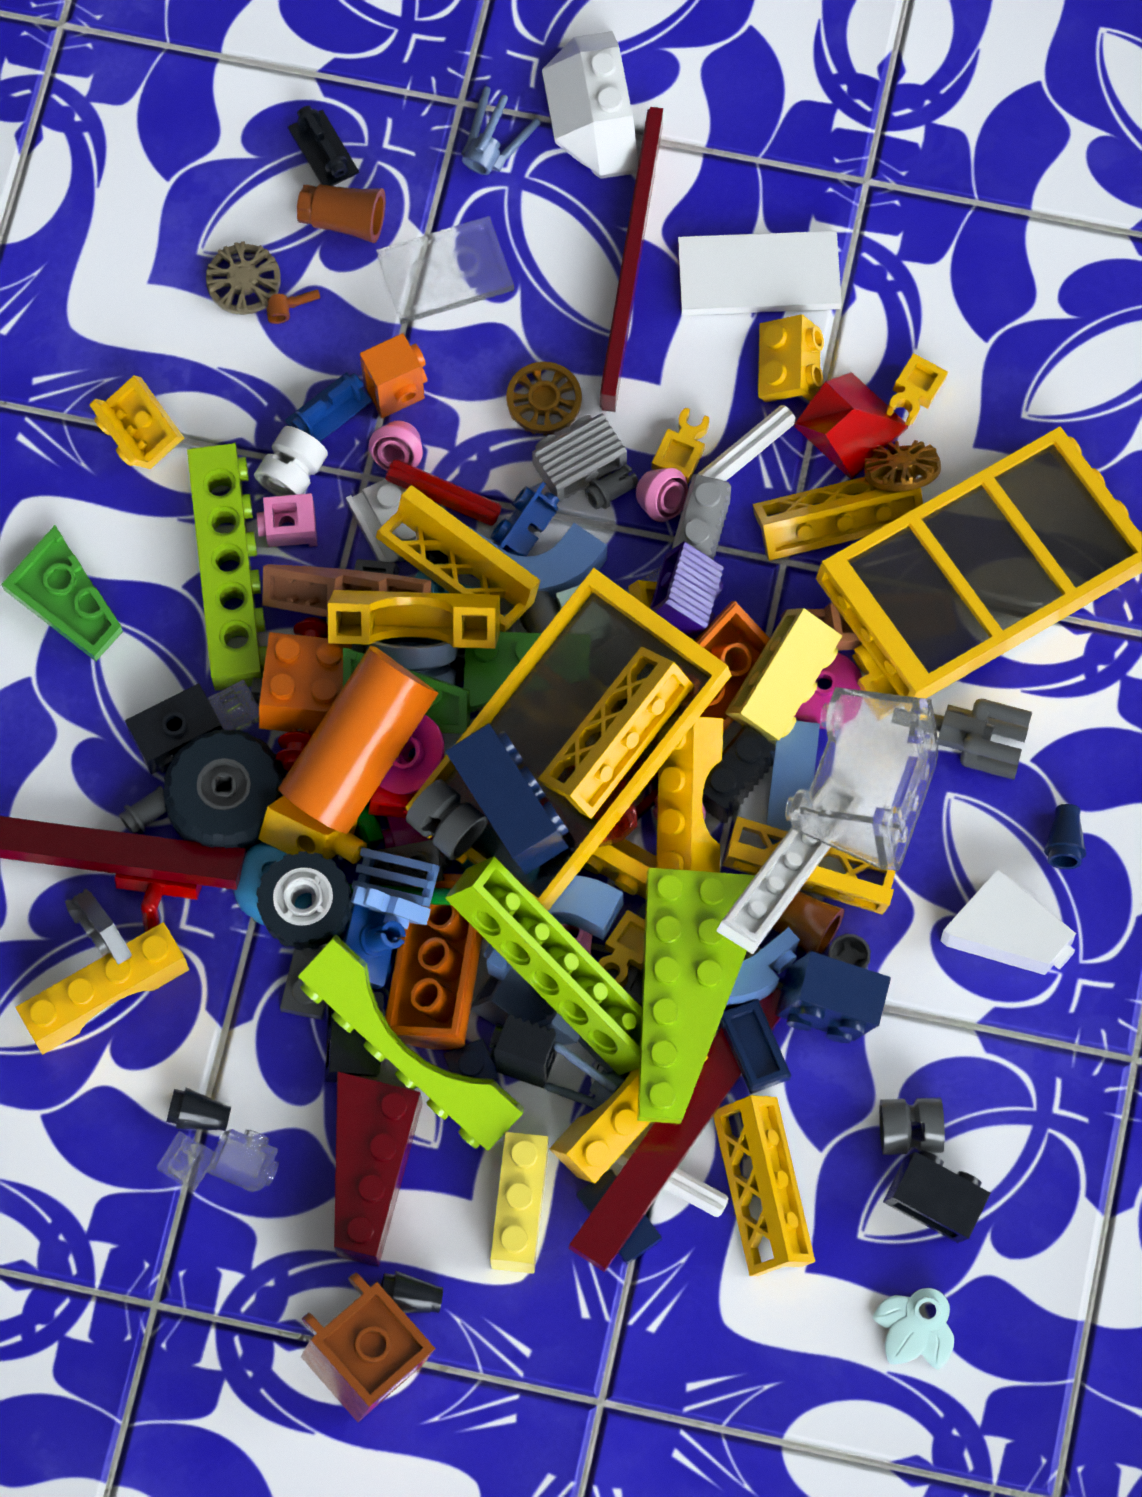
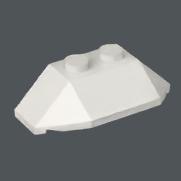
M613 31L573 37L542 69L555 143L577 161L590 168L591 172L600 179L635 174L638 169V155L633 115L620 48Z

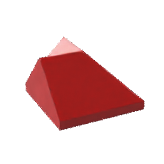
M852 372L825 381L794 425L798 431L851 480L865 468V458L873 456V449H878V446L886 449L889 442L893 443L908 429L905 421L895 412L891 416L886 414L888 405Z

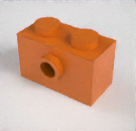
M404 333L359 353L364 387L381 419L425 399L423 384L428 382L423 366L426 365V362L416 343L410 345Z

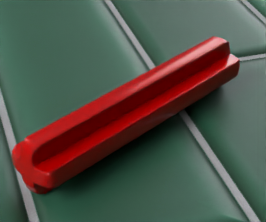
M394 459L387 470L385 479L388 482L404 489H408L412 485L432 501L487 525L493 526L501 512L502 506L499 503L398 459Z

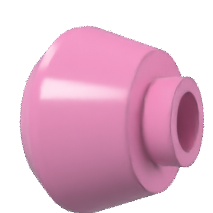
M392 421L378 428L369 440V452L372 459L386 471L394 459L417 467L421 462L423 449L420 434L413 425L405 421Z
M675 468L650 470L642 476L636 487V498L639 505L651 519L657 522H666L676 517L683 510L688 493L685 476Z

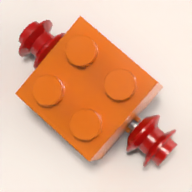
M309 617L296 623L293 628L295 635L269 632L259 701V729L288 732L279 737L278 744L284 750L276 754V759L281 761L283 768L288 772L312 736L311 734L315 732L342 690L343 648L352 649V644H328V624L316 617Z

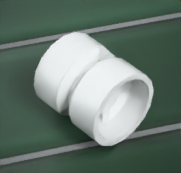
M285 426L272 444L274 454H267L255 471L254 477L259 484L275 496L304 494L311 483L308 475H315L327 458L328 452L317 439L308 433L292 426Z

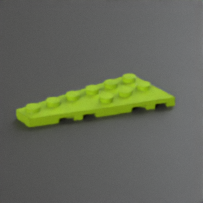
M648 868L637 1121L680 1124L683 1120L747 950L716 930L756 875Z

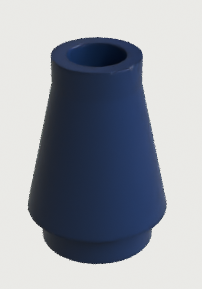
M1061 804L1056 807L1055 818L1044 853L1048 856V863L1055 868H1077L1086 856L1080 819L1081 809L1076 805Z

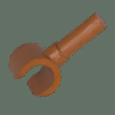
M318 289L287 297L284 294L272 295L268 300L267 307L269 323H284L290 319L289 308H295L296 306L320 299Z

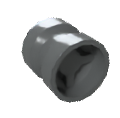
M844 934L832 942L828 951V957L868 969L871 951L863 938L855 934Z

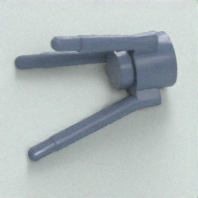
M488 86L483 88L468 141L461 153L463 155L462 162L472 171L482 175H489L492 169L500 172L506 160L541 123L540 119L535 118L500 154L498 149L501 145L492 137V134L503 113L508 97L507 95L500 97L484 132L479 135L491 91Z
M581 1036L578 1042L605 1070L599 1072L574 1052L567 1049L561 1043L556 1042L553 1048L595 1080L589 1090L595 1094V1097L593 1098L552 1083L545 1084L544 1088L547 1091L596 1109L611 1097L628 1077L625 1073L618 1075Z

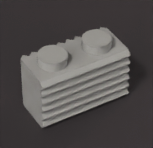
M603 413L593 418L590 415H585L577 419L570 426V431L559 437L555 434L546 436L536 444V450L532 451L534 467L550 492L558 497L559 502L588 487L591 480L603 479L606 475H610L627 464V450Z
M699 474L692 476L672 549L685 541L714 560L722 528L724 527V520H726V513H728V506L730 505L731 485L729 482Z

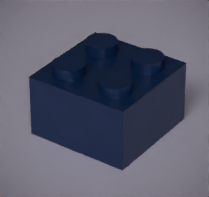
M811 951L787 968L775 1016L787 1019L786 1024L790 1027L806 1031L811 1030L812 1027L827 1032L826 1037L830 1040L850 1043L851 1040L855 1041L879 1026L891 977Z

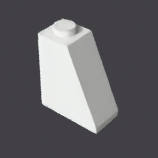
M997 869L945 927L940 941L950 948L1045 975L1053 965L1061 969L1073 955L1075 949L1071 945L1076 933Z

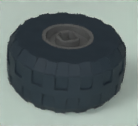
M213 730L191 739L189 743L180 748L173 756L174 758L169 767H167L164 776V805L175 831L185 841L198 842L203 846L212 848L237 847L247 850L253 845L262 842L258 838L267 807L283 796L278 789L286 777L281 761L276 759V754L267 743L260 738L250 735L248 732L240 730Z

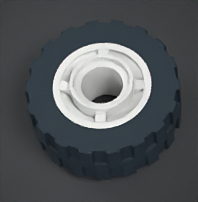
M300 851L298 854L283 856V859L278 862L275 861L270 865L267 873L264 872L260 879L261 885L257 888V908L268 932L274 939L277 938L281 944L286 947L293 946L296 950L303 951L305 948H311V950L320 949L319 946L327 944L335 935L341 936L346 930L345 925L347 922H350L352 917V891L345 874L330 858L327 860L323 858L322 854L316 852L308 854L307 851ZM311 893L316 896L315 902L309 908L299 909L294 906L295 900L301 894Z

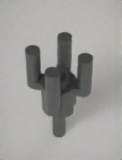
M981 698L975 701L972 711L948 704L944 716L896 704L892 720L940 732L937 744L962 751L960 762L963 766L1015 780L1022 749L993 742L991 737L994 734L1025 743L1032 711Z

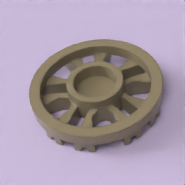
M241 241V243L235 242L233 246L227 247L226 245L222 250L219 249L217 251L218 254L208 264L206 271L207 289L212 300L223 310L240 315L256 313L266 308L269 298L274 294H278L281 285L280 269L274 256L267 249H264L263 246L246 244L245 241ZM237 253L240 261L234 263L231 255ZM244 253H253L255 256L250 261L244 259ZM263 259L266 260L265 263L256 268V265L258 263H260ZM225 260L230 264V267L222 269L218 265ZM271 270L274 272V279L260 277L263 272ZM213 276H215V277H227V279H214V280H213ZM259 284L269 289L270 292L266 293L260 288H258ZM222 287H229L230 291L223 298H220L216 293V290ZM255 293L260 301L247 306L245 296ZM235 294L240 295L237 305H232Z

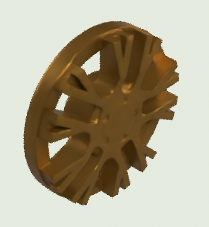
M535 362L521 368L512 377L507 388L506 401L513 421L515 420L526 432H531L532 434L541 433L543 436H547V434L552 435L554 432L571 426V423L575 421L581 408L582 392L578 380L567 368L553 362ZM541 370L555 372L553 380L551 382L542 381ZM529 373H532L536 380V383L533 385L526 376ZM565 377L568 381L558 389L556 385ZM519 383L529 389V392L527 394L515 393L514 389ZM574 390L575 400L561 398L563 393ZM528 401V404L514 406V403ZM559 405H561L565 408L570 409L571 412L568 413L558 407ZM528 411L534 413L530 421H527L521 415ZM555 414L562 420L551 424L549 417ZM538 415L545 416L544 425L537 424Z
M914 440L912 445L899 446V441H895V444L889 442L888 449L878 446V449L872 450L873 456L871 458H865L866 480L873 487L885 491L901 492L924 487L933 482L941 472V461L937 455L936 448L930 444L925 447L924 442L920 441L918 443V440ZM918 475H921V476H922V477H920V478H918V479L913 480V479L916 478Z

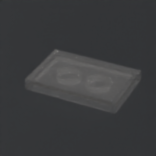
M490 216L376 250L377 258L400 324L514 291V283Z

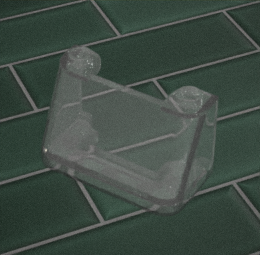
M835 687L830 703H825L821 711V726L826 728L828 737L826 747L810 790L799 789L795 796L788 798L785 811L786 820L790 821L793 830L877 868L898 872L906 855L938 759L939 746L937 744L938 737L932 699Z

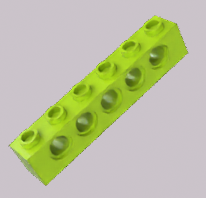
M236 443L187 449L211 679L215 691L251 687L253 677L263 678L267 646H260L258 633L266 632L263 607L255 608L254 594H261L259 570H251L250 557L257 556L254 531L247 532L246 519L253 518L250 494L243 495L242 481H249L246 457H238ZM218 486H228L231 488L223 496L212 494V491ZM223 523L235 525L234 529L229 533L222 534L215 531ZM229 560L239 563V566L233 571L227 572L219 569L224 562ZM232 598L244 601L239 608L234 610L223 607ZM237 636L248 639L247 643L240 648H232L227 645L232 638Z
M495 856L467 868L445 899L618 1075L639 1069L642 1007Z

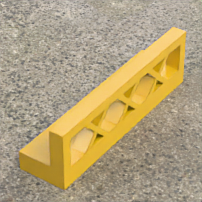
M861 477L755 503L752 506L754 516L762 531L765 554L768 560L771 561L864 538L922 505L923 498L921 488L901 492L885 491L873 487L868 483L866 477Z
M412 485L401 495L398 511L377 530L376 538L449 593L500 595V598H505L515 607L505 617L500 614V631L506 632L535 602L540 579ZM403 523L416 532L417 540L402 541L392 532ZM440 550L448 556L449 564H433L426 559L425 551ZM457 575H474L480 580L481 588H465L458 582Z
M641 646L543 771L538 780L547 788L566 797L581 814L592 819L692 690L694 684L675 662ZM647 663L655 666L648 677L637 681L638 674ZM627 698V704L623 709L611 714V709L617 701ZM601 731L599 740L594 745L585 748V742L592 734ZM575 765L574 772L565 783L557 780L566 767Z
M737 816L722 866L756 875L788 832ZM742 830L758 834L766 849H760L739 842ZM769 838L779 840V842L772 844ZM832 845L823 859L828 856L838 859L846 873L842 874L817 866L800 889L883 915L892 899L894 889H891L897 865ZM849 863L859 865V867L852 869ZM869 868L885 873L881 886L858 879L856 874Z
M750 1095L720 1107L713 1117L749 1276H760L782 1267H803L814 1263V1253L777 1097ZM741 1112L744 1127L739 1138L732 1134L728 1117ZM744 1153L751 1157L753 1165L748 1179L741 1175L739 1166ZM753 1195L761 1199L763 1208L758 1221L751 1217L749 1204ZM763 1236L770 1240L774 1256L773 1259L761 1262L758 1249Z

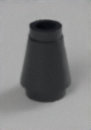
M185 1087V1091L174 1089L166 1122L176 1124V1129L226 1131L232 1106L223 1105L224 1103Z
M396 1270L394 1275L383 1274L381 1287L404 1313L440 1312L443 1287L435 1286Z

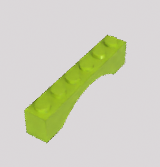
M337 935L325 945L298 975L303 981L300 988L309 998L318 1004L324 1000L335 1010L331 1015L332 1018L347 1032L351 1033L355 1029L367 1040L363 1046L377 1060L382 1062L387 1058L397 1067L398 1070L395 1072V1075L406 1087L411 1090H415L418 1087L430 1098L426 1102L427 1105L440 1118L445 1120L450 1116L459 1124L461 1128L458 1133L473 1148L477 1149L481 1145L489 1151L523 1115L524 1107L494 1079L474 1078L449 1072L426 1061L406 1046L390 1028L378 1007L370 984L367 963Z

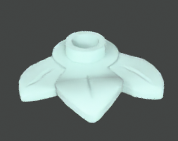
M922 1288L914 1292L911 1297L891 1296L878 1306L873 1319L883 1327L889 1328L886 1336L885 1351L890 1364L907 1363L917 1358L920 1354L937 1370L946 1364L954 1347V1335L946 1323L950 1315V1305L942 1292L934 1288ZM924 1302L933 1303L936 1307L935 1316L932 1318L923 1317L920 1313V1305Z

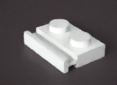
M386 479L362 489L361 493L353 497L352 495L346 497V502L376 559L383 562H402L405 560L376 538L377 530L398 511L401 495L407 490L388 482ZM403 523L392 532L402 541L417 540L416 532Z

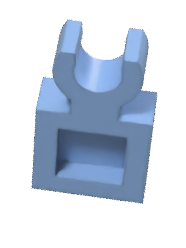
M355 885L351 898L352 903L385 915L384 923L397 921L404 929H408L409 923L427 925L431 911L427 907L399 897L387 895L384 892L369 887L365 889Z

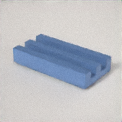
M361 848L360 856L364 858L362 865L357 864L355 872L359 873L358 881L353 880L352 889L355 888V885L365 889L369 887L390 896L430 907L440 866ZM378 860L426 871V880L374 868V861ZM374 876L423 888L422 896L369 884L370 877Z

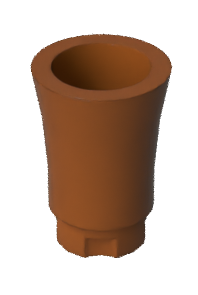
M319 184L317 187L303 185L297 201V221L299 223L312 224L313 228L331 230L376 243L381 234L385 217V191L383 188L358 189Z
M799 891L772 929L781 934L789 927L800 939L798 947L806 954L813 951L823 955L840 927L844 916V909L822 902Z

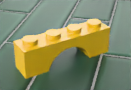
M334 590L328 601V644L370 645L389 638L423 637L441 640L457 648L495 649L500 636V595Z
M671 716L659 731V743L680 716ZM699 717L658 770L656 868L720 873V844L713 839L706 827L702 811V795L709 772L717 763L722 761L723 718Z
M164 922L127 942L126 945L132 956L118 965L111 954L108 953L15 1007L42 1055L78 1035L91 1018L109 1005L138 992L154 991L189 971L183 953Z
M639 1069L631 1071L622 1085L603 1104L590 1113L578 1117L549 1148L577 1178L596 1183L650 1123L637 1121Z

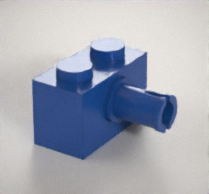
M353 903V907H351V920L345 925L346 930L341 936L338 935V937L367 963L372 990L384 987L392 972L393 964L390 960L392 949L398 948L404 943L405 940L398 938L406 937L404 927L397 921L384 923L385 915Z

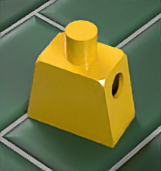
M284 795L267 807L258 838L262 842L287 854L294 855L300 851H307L308 854L316 852L322 854L323 858L327 860L329 858L332 859L338 854L352 864L357 863L361 859V848H367V843L354 835L358 819L348 834H345L314 819L295 806Z

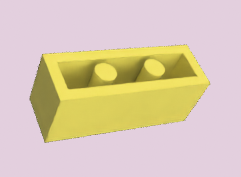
M805 608L788 609L725 714L742 726H749L767 740L780 741L781 738L786 737L796 723V717L794 716L799 707L814 694L817 688L815 681L822 669L827 668L835 659L838 653L836 646L842 635Z
M505 1132L490 1257L492 1269L535 1273L549 1151L548 1136Z

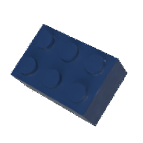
M488 723L445 751L508 852L525 875L569 848L562 837L569 832L550 801L544 805L540 803V800L545 798L546 795L527 765L520 770L517 767L524 760L504 730L496 734Z

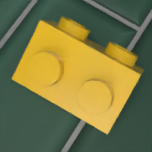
M800 314L760 323L758 397L764 402L796 396H803L811 402L823 385V373L820 368V350L824 346L823 334L820 328L804 315Z
M133 375L106 401L94 399L89 404L96 414L94 417L95 423L105 434L114 439L118 445L116 448L117 454L129 466L135 465L151 469L185 439L144 380L139 376Z
M583 830L575 843V851L587 837L588 832ZM620 836L618 841L603 840L584 864L583 868L593 874H602L613 880L617 887L628 894H637L646 899L648 868H656L657 856Z

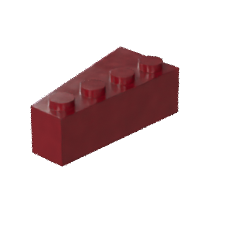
M337 1073L334 1248L337 1257L379 1267L423 1105L421 1092L346 1073Z

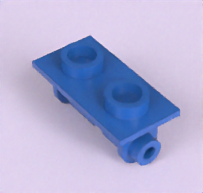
M346 372L286 418L285 423L288 426L308 433L321 442L369 405L372 399L361 388L364 386L361 379L355 373L349 375Z
M545 482L530 488L525 486L519 492L512 503V506L516 508L509 520L506 518L501 520L490 536L494 540V544L506 552L517 556H527L539 539L527 529L529 525L541 533L558 511V497L550 492H546L544 495L541 493L546 485Z

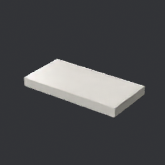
M837 231L678 237L682 315L841 309Z

